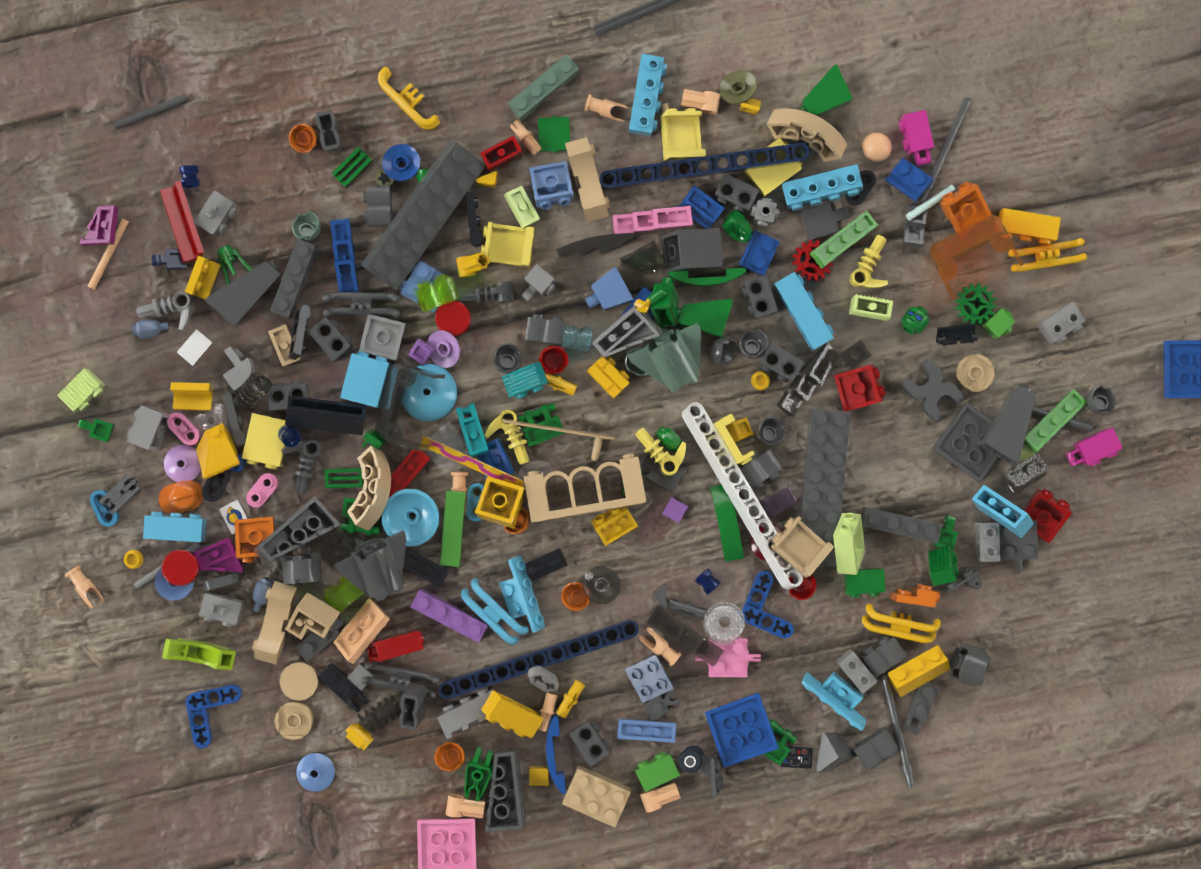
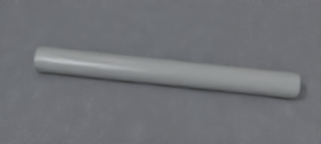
M196 542L185 550L193 554L201 549L202 545L200 542ZM162 565L134 583L136 589H140L155 579L156 573Z

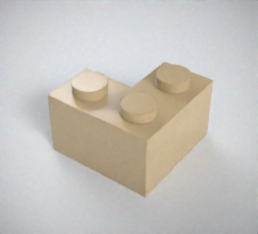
M307 592L297 605L285 630L301 640L308 630L325 638L335 624L340 612Z

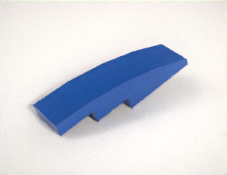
M350 218L330 220L339 292H359Z

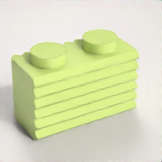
M856 294L851 298L849 314L887 321L891 317L893 301Z
M84 368L57 396L73 412H83L89 407L90 404L88 402L93 397L97 398L102 394V388L105 384L90 369Z

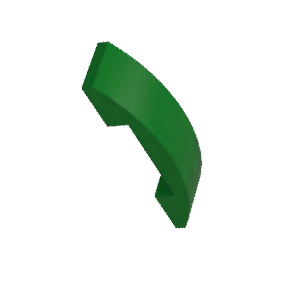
M746 268L726 269L725 277L688 278V271L668 272V277L673 279V281L688 286L713 287L729 283L745 274Z
M722 485L712 486L710 489L721 537L724 560L728 562L743 559V549L735 507Z

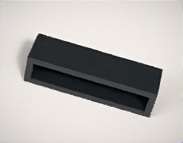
M289 395L285 425L362 435L366 419V405Z

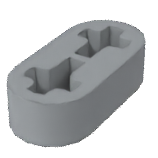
M541 666L532 667L528 671L530 683L547 693L558 689L557 676Z

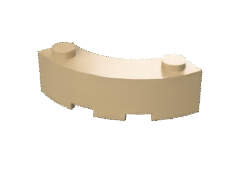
M787 108L774 109L767 123L774 139L804 140L809 143V147L816 151L824 162L841 159L847 146L845 139L831 124L809 112Z
M587 137L565 143L586 221L591 222L608 217L607 209L611 207L608 197L603 195L593 159V156L596 155L594 145L589 144Z
M370 446L357 458L361 466L364 486L353 505L347 510L354 524L366 530H369L381 516L387 504L391 488V472L388 460L383 451L373 446Z
M274 581L272 588H268L266 593L268 603L263 626L258 640L255 639L252 646L254 659L277 665L285 643L286 632L284 630L292 617L291 613L295 605L297 587Z

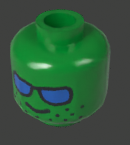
M922 306L909 307L901 318L903 330L911 335L921 334L930 321L927 315L928 311Z

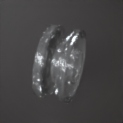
M720 602L708 609L704 619V630L706 636L712 642L718 645H729L740 638L745 627V618L742 611L736 605L730 602ZM726 620L729 622V626L722 627L719 622Z

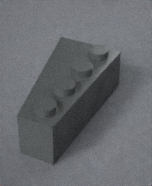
M314 496L260 543L254 551L267 565L337 529L341 524Z
M518 747L499 749L495 753L485 832L523 829L527 824Z

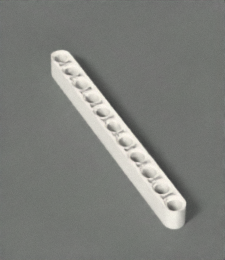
M698 402L691 403L682 412L683 420L771 570L784 589L790 590L799 586L803 581L802 574L777 552L770 549L769 542L774 543L772 539L777 534V531L704 407ZM690 409L695 411L696 416L690 413ZM700 426L705 428L706 433L700 430ZM710 442L715 445V450L710 447ZM719 459L725 462V466L720 464ZM729 475L733 476L735 483L730 481ZM739 492L744 494V500L740 498ZM749 509L754 511V516L750 515ZM759 525L764 528V533L760 532ZM779 559L783 561L784 567L780 566ZM789 575H790V576L793 578V580H794V583H793V584L790 583V581H789Z

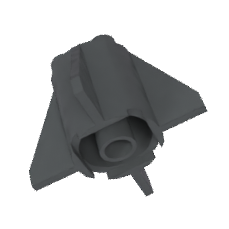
M402 530L386 539L379 538L380 541L374 542L373 539L363 542L357 537L353 540L356 545L354 548L355 553L351 552L352 556L334 564L337 572L367 596L375 598L376 601L384 600L388 594L401 591L404 588L402 575L407 539L405 532Z

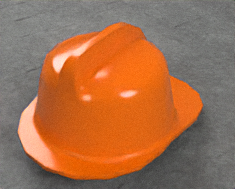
M191 480L180 481L164 487L160 491L158 500L161 509L170 514L193 510L200 506L204 497L201 485Z

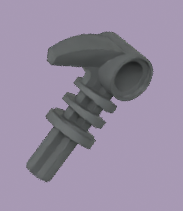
M512 281L498 282L496 287L490 285V288H487V285H483L482 289L479 285H475L476 289L460 290L457 293L459 302L477 301V304H481L482 300H485V303L489 302L488 299H491V302H495V299H497V303L514 301Z
M310 437L293 441L281 449L282 454L295 451L300 452L299 459L302 460L301 463H298L300 469L295 470V474L298 475L295 492L299 494H306L309 478H314V473L311 472V470L315 469V466L312 465L316 463L314 457H317L321 452L320 444ZM310 443H314V449L307 452V446Z

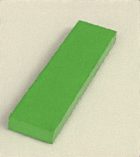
M866 210L813 250L810 255L822 269L876 228L878 224Z
M1075 389L1071 390L1026 434L1024 444L1034 454L1037 453L1087 404V401Z
M446 491L440 565L460 567L466 491Z

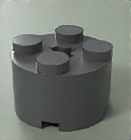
M304 553L297 556L287 555L282 557L283 584L308 583L322 580L320 553Z
M962 642L960 643L962 646L960 648L956 647L951 656L949 665L952 669V674L949 673V677L952 680L973 687L976 685L981 686L985 679L984 673L986 668L991 664V657L988 656L986 650Z

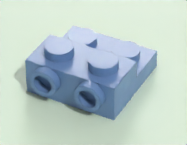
M567 161L529 168L537 208L541 207L542 210H547L552 205L560 204V206H567L571 201H574Z
M419 260L418 264L416 263L411 269L410 273L412 274L409 279H404L400 285L401 294L429 311L436 313L454 280Z

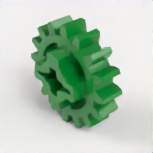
M971 283L968 284V288L965 286L961 288L963 293L958 292L956 294L959 299L954 300L958 304L954 310L960 311L957 315L958 317L964 316L963 322L970 320V324H974L976 321L979 325L982 324V319L985 322L989 320L987 315H994L991 309L997 308L993 304V301L997 299L991 298L993 291L987 292V285L981 288V283H977L975 287ZM973 291L970 298H965L969 292ZM976 300V303L981 306L975 307L974 304L969 302H973ZM980 310H986L984 314L978 316Z

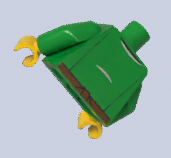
M665 277L662 279V283L654 285L653 293L647 297L646 301L637 299L634 303L637 307L636 310L641 313H646L650 305L656 323L662 328L664 326H677L678 294L674 287L673 279Z

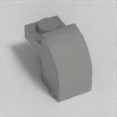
M230 346L224 352L235 367L226 372L223 377L233 391L238 392L252 381L255 374V365L252 358L242 359L244 355L239 348L235 349Z

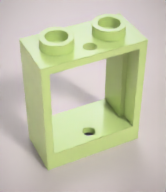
M842 513L833 534L837 573L857 575L865 554L861 514Z

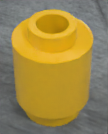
M359 722L356 725L352 723L345 730L348 733L345 737L363 751L374 740L371 737L372 734Z

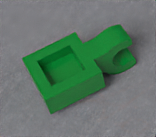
M97 418L94 419L93 423L80 419L77 427L89 430V437L108 443L115 424Z
M945 516L944 528H941L938 543L934 542L933 546L941 548L950 546L951 550L954 551L958 535L957 531H953L955 517Z

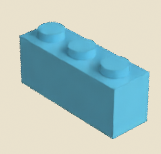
M985 485L972 498V501L980 511L1020 538L1034 524L1028 513Z
M151 512V515L144 516L143 539L204 542L206 539L207 518H201V514H189V517H182V513H170V516H163V512Z

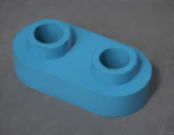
M481 483L472 484L467 491L466 515L472 521L482 520L473 514V509L477 508L480 496H475L474 491L479 489L482 493L484 485Z
M97 490L91 494L90 503L100 524L106 527L116 525L119 521L118 511L112 515V520H108L107 515L110 512L99 502V498L108 492Z

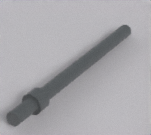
M968 97L964 98L929 175L933 178V182L918 199V202L922 204L926 202L930 191H933L936 185L935 180L972 101Z
M888 673L881 674L892 726L902 763L900 765L901 771L905 775L907 787L912 788L915 787L912 775L913 767L912 763H909Z

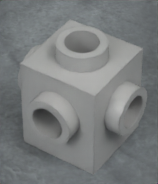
M769 198L757 200L756 205L753 204L750 216H753V222L763 227L772 225L779 215V209H776L777 203H773V200ZM762 209H769V213L764 214Z

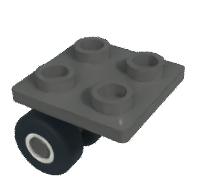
M688 746L679 757L681 769L687 773H694L700 769L711 778L712 798H716L718 793L721 792V788H723V777H720V769L723 768V763L719 757V752H715L713 755H705L700 747Z

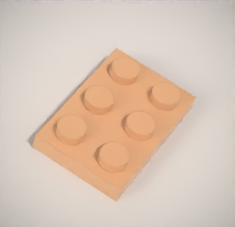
M369 597L333 643L347 661L354 664L381 629L385 627L390 618Z

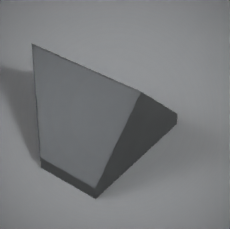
M822 733L816 771H831L858 756L836 733Z

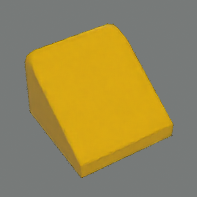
M751 98L741 103L739 110L758 115L761 101Z
M494 171L477 178V185L495 188L498 172Z
M747 417L725 426L734 442L754 435Z
M529 766V786H549L548 766Z

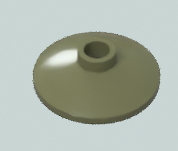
M734 71L722 79L719 92L722 99L728 103H744L755 94L757 81L754 75L748 71Z

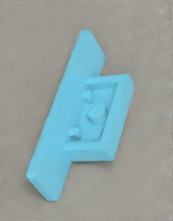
M521 555L508 560L514 578L502 581L499 585L510 616L514 619L527 615L531 630L534 633L545 628L544 618L540 613L538 601L532 589V583L525 569V563Z
M808 672L804 675L802 684L808 691L816 694L823 703L831 706L838 715L847 719L853 727L858 728L860 731L864 729L867 720L853 709L863 699V694L835 672L823 683Z

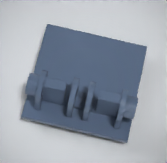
M655 654L625 668L642 703L674 689L672 682H670L667 676V672H665L658 659L659 657Z

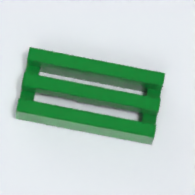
M357 147L331 174L346 188L372 160ZM358 154H361L340 176L338 175ZM365 158L366 161L344 181L343 179Z
M361 468L324 469L325 488L364 486ZM359 472V476L329 477V473ZM331 480H359V483H358V484H329V481H331Z

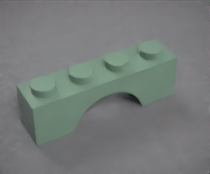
M566 54L509 101V109L522 122L551 93L560 87L566 86L578 76L579 68Z

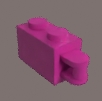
M926 110L904 114L898 122L899 130L904 134V150L908 152V156L914 154L917 166L931 163L929 151L934 148ZM924 152L925 157H920L919 153Z
M1106 428L1074 443L1075 449L1067 452L1065 455L1070 466L1082 463V465H1090L1092 467L1101 463L1100 459L1106 456L1109 459L1118 455L1117 451L1123 448L1114 428ZM1075 453L1078 454L1079 459H1076L1074 455Z

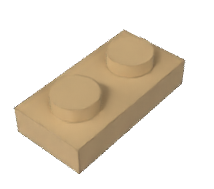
M287 324L268 331L282 367L301 360V357H298L296 360L288 358L292 335Z

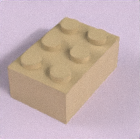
M577 765L566 794L562 799V804L615 828L631 793V789L599 773Z

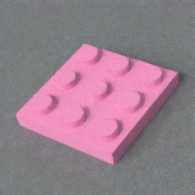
M475 817L417 820L418 869H477Z

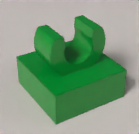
M371 429L364 435L363 438L366 441L363 442L362 447H366L369 443L373 447L380 449L387 440Z

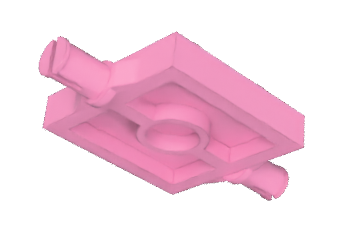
M709 638L707 654L695 653V657H703L695 658V662L707 661L708 677H747L749 662H761V659L753 658L761 657V654H749L747 639Z

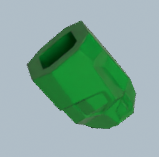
M736 209L733 210L724 220L722 228L733 239L740 242H748L752 237L750 223L745 220L743 214Z

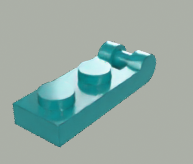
M473 402L468 404L469 406L456 408L470 457L489 452L477 409ZM471 413L472 417L465 419L464 415Z

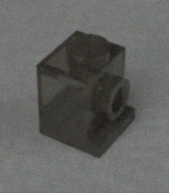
M859 340L841 352L839 360L845 368L853 369L872 355L863 342ZM853 352L858 354L857 359L852 358L851 354Z

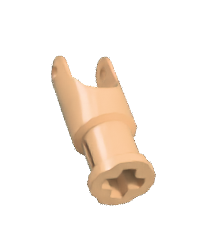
M589 94L584 111L591 110L599 113L600 116L626 122L623 119L612 116L610 110L613 106H621L627 109L629 107L607 99L600 100Z
M451 472L453 476V487L451 490L466 491L465 516L468 488H466V476H468V472Z
M80 565L76 566L66 573L65 577L72 581L77 593L87 606L93 609L92 604L86 597V592L96 594L101 602L104 599L91 580L87 579L82 573Z
M647 627V631L655 638L656 643L648 641L643 636H639L640 641L657 656L663 657L671 667L681 656V653H677L669 646V642L652 628Z

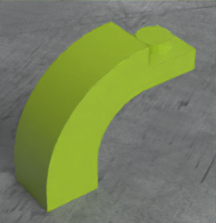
M166 638L162 658L191 661L215 669L232 670L236 651L197 640Z

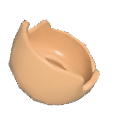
M880 132L870 133L865 136L861 145L864 156L872 162H882L889 157L892 151L891 141L885 134Z

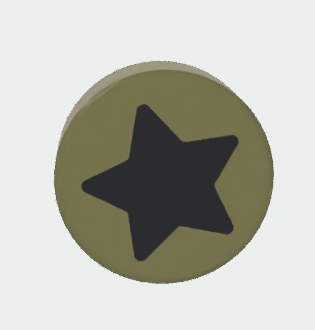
M383 169L376 173L375 180L379 186L391 187L394 184L395 180L389 178Z

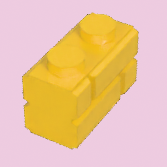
M602 356L587 372L614 399L630 384L628 381L630 377L625 371L621 370L619 372L615 368L617 363L610 356L607 358Z

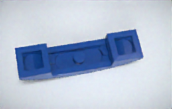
M554 714L547 733L546 758L555 785L562 794H566L564 771L556 770L553 736H560L558 714Z

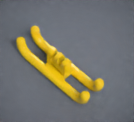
M383 67L378 75V82L382 90L419 127L426 130L436 128L440 124L437 115L424 119L414 110L425 96L421 93L415 98L419 90L415 88L410 93L409 91L414 87L412 83H409L398 94L387 83L391 77V71L388 67Z
M1083 238L1050 245L1011 249L1008 252L1009 257L1035 254L1036 262L1012 265L1011 271L1023 272L1085 261L1087 259L1085 253L1057 258L1060 256L1059 250L1082 246L1085 241Z
M872 604L866 605L867 614L874 620L890 623L891 627L871 623L868 615H863L861 619L864 627L872 632L920 643H932L936 639V631L941 626L939 619H935L933 624L930 625L912 621L911 615L908 614L906 619H904V613H899L897 617L895 611H892L891 616L880 614L874 611ZM912 628L916 630L929 632V635L924 636L920 634L911 633L910 631Z

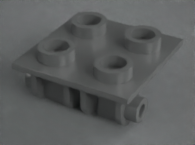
M967 567L959 572L956 582L943 584L940 590L949 593L963 583L967 587L979 589L982 586V581L977 574L981 571Z

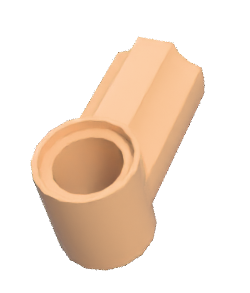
M684 89L681 106L695 108L703 113L716 115L721 95L712 91H705L703 93Z
M675 781L659 788H653L647 792L642 791L639 794L647 813L658 810L662 805L681 798Z
M458 794L448 795L447 816L483 818L485 801L467 799L465 796Z

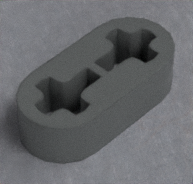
M237 572L203 581L205 591L241 581Z

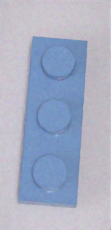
M623 718L618 720L617 739L675 743L676 722Z

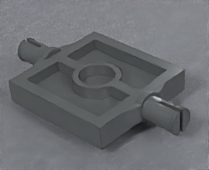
M1032 520L1033 526L1022 538L999 523L1000 560L1015 561V572H1019L1018 565L1020 572H1023L1024 560L1039 559L1037 520Z

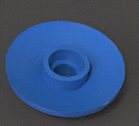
M406 144L392 146L385 152L382 159V167L385 174L395 181L410 180L420 169L419 154L413 147ZM402 162L406 164L403 168L399 167V164Z

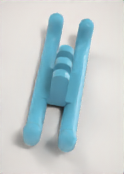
M473 578L471 580V587L487 606L482 609L469 596L467 588L462 589L461 598L505 642L511 645L517 644L519 638L517 636H510L497 623L503 619L513 630L523 635L528 633L529 628L518 624L479 586V580Z

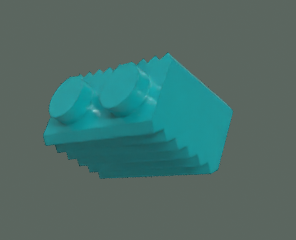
M541 362L533 363L502 376L504 386L509 394L508 397H516L517 400L528 396L527 392L531 390L533 393L543 390V385L548 384Z

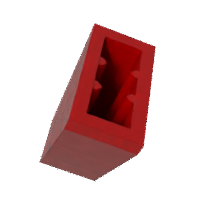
M419 630L373 640L366 648L369 661L381 662L423 650L424 637Z

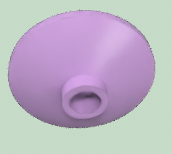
M439 330L432 333L427 341V344L435 349L430 356L431 360L443 368L454 366L460 358L458 341L447 331Z
M178 445L168 451L164 459V469L172 480L176 482L193 481L198 477L201 467L195 448L189 445ZM180 460L184 461L182 468L178 465Z

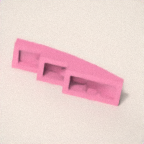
M691 206L653 209L652 211L612 216L614 235L658 231L693 225Z

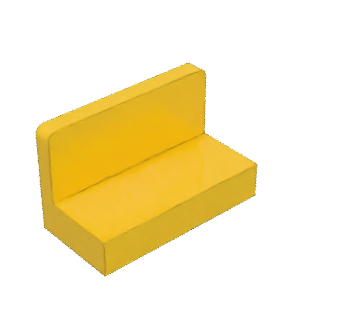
M171 382L170 390L174 394V410H212L214 389L210 383Z

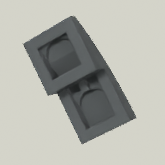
M908 204L906 214H908L918 206ZM927 210L911 221L907 218L905 219L902 245L918 248L923 246Z

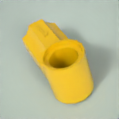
M484 252L456 258L459 278L474 276L476 272L487 269L488 264H490L489 257Z

